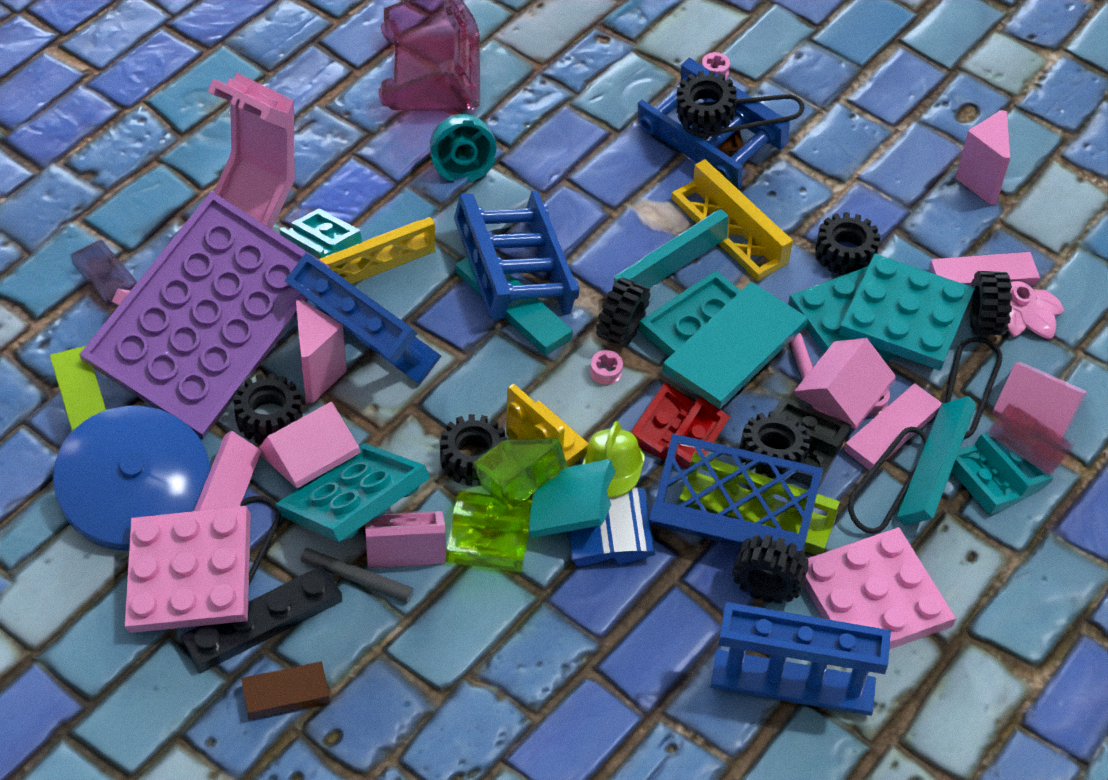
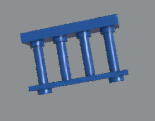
M689 57L681 64V81L683 79L687 81V76L693 74L695 78L698 77V71H704V76H708L710 70ZM736 87L737 99L751 98V96ZM677 89L656 108L643 99L638 102V124L644 131L654 134L696 163L706 159L738 190L742 187L743 164L765 143L771 144L779 150L789 143L790 121L748 128L755 135L732 157H729L717 148L735 131L711 135L705 141L699 136L688 133L682 124L667 116L677 107ZM710 98L702 99L705 102L716 101ZM760 102L736 104L735 118L733 121L730 120L728 127L782 116Z
M531 191L526 209L483 210L482 207H478L473 193L460 194L454 221L490 319H504L508 304H511L513 300L557 297L563 315L570 314L575 299L579 297V283L572 276L550 222L548 207L546 204H543L539 192ZM527 222L531 233L492 235L491 232H488L485 224ZM537 247L541 258L502 260L501 257H497L495 249ZM547 272L551 283L512 286L510 282H507L504 274Z
M307 252L284 280L289 286L316 305L315 308L343 324L344 330L419 385L442 357L438 352L415 337L418 333L412 327Z
M725 602L718 646L730 647L729 651L716 649L710 688L872 716L876 677L868 676V673L886 674L891 630ZM747 650L770 654V658L752 656L745 653ZM793 658L810 661L811 665L787 662L786 659ZM833 665L850 668L852 672L827 669V666Z

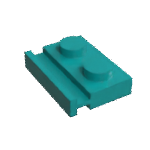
M320 208L292 222V228L288 230L284 227L279 229L281 236L317 259L362 243L360 230Z

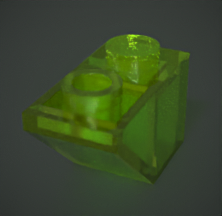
M556 438L502 441L473 463L481 486L509 511L520 502L529 498L533 492L550 479L556 477L568 466L561 443Z

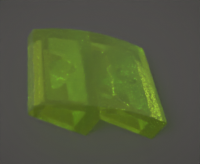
M459 491L453 511L452 528L446 547L445 562L522 572L529 538L532 500Z

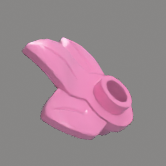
M1021 281L1010 282L1012 285L1010 291L1012 293L1010 303L1012 312L1009 314L1011 317L1010 323H1008L1009 333L1015 337L1027 328L1048 340L1052 339L1056 331L1055 316L1064 312L1062 303L1046 290L1032 289L1028 284Z

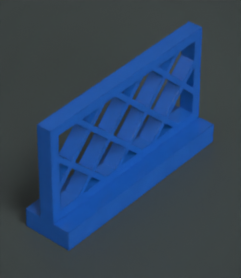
M672 433L655 504L652 505L649 521L653 526L740 547L747 538L752 540L753 536L759 535L764 540L765 535H772L773 541H778L779 537L785 539V545L793 543L797 545L796 551L802 550L804 552L823 468ZM683 445L695 448L702 460L682 472L675 460L678 446ZM701 450L713 452V454L705 457ZM721 455L732 457L739 469L719 480L709 463ZM739 459L751 462L743 466ZM760 463L769 465L777 478L757 489L746 471ZM674 466L679 474L671 478ZM706 466L716 483L696 494L686 476ZM776 467L789 471L781 475ZM797 472L812 475L810 490L797 498L794 497L784 481ZM743 474L753 492L734 503L723 485ZM681 479L693 496L680 505L665 502L668 487ZM780 483L791 501L771 512L761 494ZM720 488L730 506L717 514L707 512L700 499ZM757 497L768 515L755 523L745 521L737 508ZM807 498L805 511H803L799 503ZM696 502L701 510L689 508L688 506ZM795 506L802 517L799 534L783 530L775 517ZM734 511L738 519L727 517L726 515ZM771 520L776 528L763 524Z

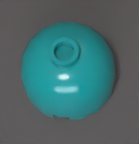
M468 114L452 115L442 120L433 130L430 138V157L437 172L447 180L455 182L454 179L467 177L466 182H473L485 176L494 166L497 143L488 125L478 117Z

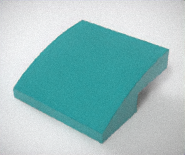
M1007 427L983 433L974 445L961 448L951 471L990 515L1030 497L1053 480L1051 474Z
M611 459L542 472L532 499L529 521L531 538L601 526L612 505L606 492L616 472Z

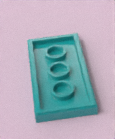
M750 282L663 362L662 371L721 409L807 326L808 317L758 285Z

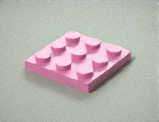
M247 506L131 518L125 628L129 633L248 621L251 512Z
M899 527L807 558L809 568L803 585L823 619L891 630L890 649L954 626L956 617Z

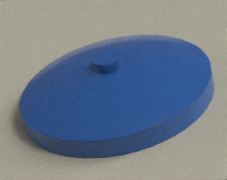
M145 406L112 408L82 422L62 444L54 466L55 495L65 519L80 535L106 548L129 551L131 518L194 511L209 475L210 463L206 449L198 435L178 417L160 409Z

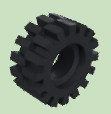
M698 71V77L695 78L693 74L687 76V81L683 79L680 82V87H677V113L679 121H683V126L688 129L692 125V131L697 133L700 128H704V134H710V128H714L715 133L721 131V124L727 128L730 125V120H734L736 113L737 90L733 86V81L730 78L725 81V75L722 73L715 77V71H709L708 76H704V71ZM710 98L718 101V103L703 106L695 103V101Z
M844 212L843 218H840L838 213L833 214L832 220L827 217L819 227L815 247L816 258L821 259L820 264L823 267L829 264L828 271L834 273L836 269L840 270L841 276L846 275V271L851 273L869 266L874 254L878 253L881 237L880 233L877 234V226L870 227L871 220L866 218L864 221H861V215L855 214V218H850V212ZM849 241L856 244L858 247L849 248L842 246L837 242Z
M977 271L974 274L971 284L975 289L969 303V307H971L969 312V318H971L970 326L973 333L978 335L1006 334L1005 331L1008 330V323L1011 320L1009 314L1012 312V306L1010 305L1012 285L1009 283L1010 276L1007 272Z
M619 278L617 283H614L612 291L608 292L607 301H604L602 305L603 310L598 316L600 320L596 325V335L621 347H627L631 343L632 338H635L637 335L639 321L647 313L645 310L650 302L648 301L651 296L650 289L626 278Z
M262 374L256 375L255 383L249 378L244 381L245 388L239 386L237 395H234V412L238 430L240 433L244 431V437L248 440L254 435L255 443L261 444L263 438H267V436L303 417L299 389L296 390V385L292 381L288 384L287 378L281 376L277 381L275 374H269L267 380H263ZM269 403L282 407L273 414H259L254 411L257 407Z
M769 412L768 418H766L763 413L757 414L756 419L751 417L748 420V424H745L739 449L805 464L810 447V435H806L807 429L805 426L798 428L799 421L794 418L791 422L787 421L788 415L782 413L781 418H776V412ZM765 444H776L784 449H773L766 446ZM740 459L741 463L746 462L745 465L751 462L748 460ZM761 463L748 470L755 469V473L760 475L762 473L766 474L767 477L772 479L775 476L769 465ZM776 467L781 475L789 471ZM797 473L790 476V478L796 477Z
M468 414V421H464L462 416L457 417L456 425L450 421L446 425V430L442 431L440 440V464L442 468L445 467V474L448 477L454 474V481L460 483L462 478L466 479L467 486H472L473 480H478L479 486L485 485L486 477L491 482L496 480L497 473L501 475L504 471V465L507 464L508 440L505 437L504 428L498 429V422L494 419L488 424V416L481 415L480 421L475 420V414ZM478 444L486 447L488 451L479 456H469L460 452L459 449L465 445Z
M759 535L753 536L752 540L747 538L741 544L732 571V576H735L734 582L741 584L740 589L743 592L750 590V596L755 599L760 595L763 596V601L770 602V598L774 599L775 603H782L783 599L791 602L794 597L798 598L803 588L809 568V561L805 558L806 554L802 550L796 551L797 545L793 543L785 545V539L780 537L778 541H773L772 535H765L764 540Z

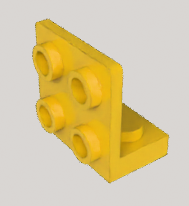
M515 384L507 388L506 433L515 445H521L527 450L540 467L547 468L549 471L570 467L587 454L589 443L539 400L535 402Z

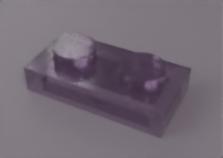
M102 239L70 254L72 264L107 306L114 304L112 300L118 288L131 291L137 283Z

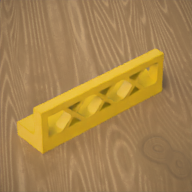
M706 159L695 164L692 182L672 192L671 199L696 223L706 218L707 214H712L719 209H722L729 215L728 234L743 236L748 240V244L733 243L727 234V238L720 242L719 245L757 281L789 264L793 240ZM697 192L705 200V204L690 202L686 197ZM750 255L765 256L770 262L759 267L750 259Z
M431 217L418 220L319 260L330 266L332 271L346 281L354 284L434 253L435 223Z

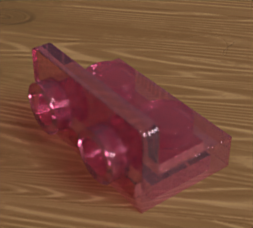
M1008 403L989 431L990 436L1048 475L1054 473L1063 458L1068 457L1075 447V444L1012 403Z

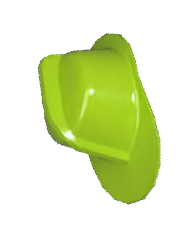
M614 421L611 429L598 431L590 438L587 454L583 461V464L611 459L616 472L606 491L609 498L625 495L635 488L645 461L644 453L639 448L636 437L631 432L623 430L619 421Z

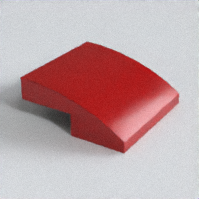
M664 383L631 433L636 437L639 448L666 461L672 433L714 443L730 416L701 396L694 403L673 387ZM679 445L675 460L680 467L688 469L694 452L697 453L695 448ZM701 450V451L703 452L704 456H705V455L707 454V452H708V451H705V450Z

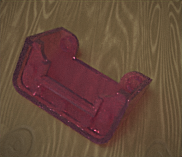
M404 0L384 8V22L381 23V30L386 40H391L395 46L394 80L392 78L382 80L381 88L378 89L382 104L385 107L388 106L393 111H469L479 107L480 33L476 20L463 0Z

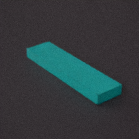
M722 209L715 211L614 276V283H617L618 279L623 277L650 289L725 240L728 234L729 215Z
M468 257L455 264V273L482 297ZM504 274L507 282H510L512 286L522 285L511 274ZM538 298L513 300L511 304H508L504 318L545 356L572 339L573 330Z
M969 396L941 404L896 517L904 525L929 520L934 517L976 408V403Z

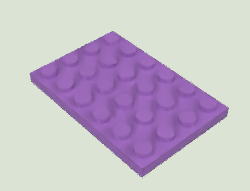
M211 191L79 354L80 359L152 407L178 417L192 428L198 437L204 439L233 401L234 395H237L238 387L245 385L244 381L252 376L297 317L296 301H309L284 281L306 251ZM320 261L321 263H323L324 265H326L328 268H330V266H328V265L325 264L324 262Z

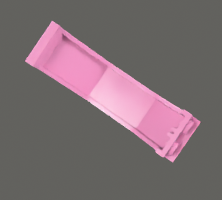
M237 72L234 79H228L227 84L213 78L207 92L229 100L231 113V153L214 193L272 229L295 180L294 101ZM118 288L112 302L120 305L130 290Z

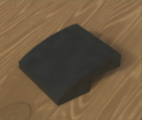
M783 396L773 412H776V418H781L782 413L788 415L787 421L789 422L795 418L799 421L798 428L805 426L807 429L806 435H810V447L805 464L823 468L820 487L851 425ZM765 444L766 446L773 449H784L776 444ZM797 472L796 477L792 479L810 487L813 476Z

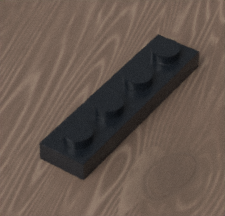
M321 565L249 601L248 621L198 626L180 635L181 642L201 674L341 603L342 593L324 566Z

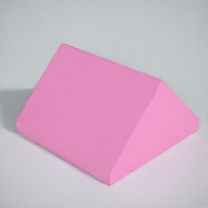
M1000 110L968 130L955 177L989 205L997 204L1010 161L1007 111Z
M304 300L296 301L302 372L305 402L309 404L314 403L346 372L343 324Z
M868 338L833 342L794 390V395L828 415L850 424V427L856 430L895 381L896 376Z
M1017 362L1010 372L992 414L1056 444H1060L1088 392L1023 362Z
M332 401L267 436L259 447L262 450L260 456L296 488L303 486L361 453L357 442Z
M443 511L384 514L366 523L368 568L446 564Z

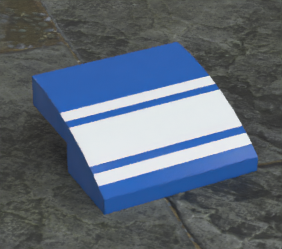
M634 488L625 495L609 498L612 505L601 526L569 531L572 559L577 568L615 558L617 563L622 565L656 555L651 522L649 521L650 514L647 495L644 488Z

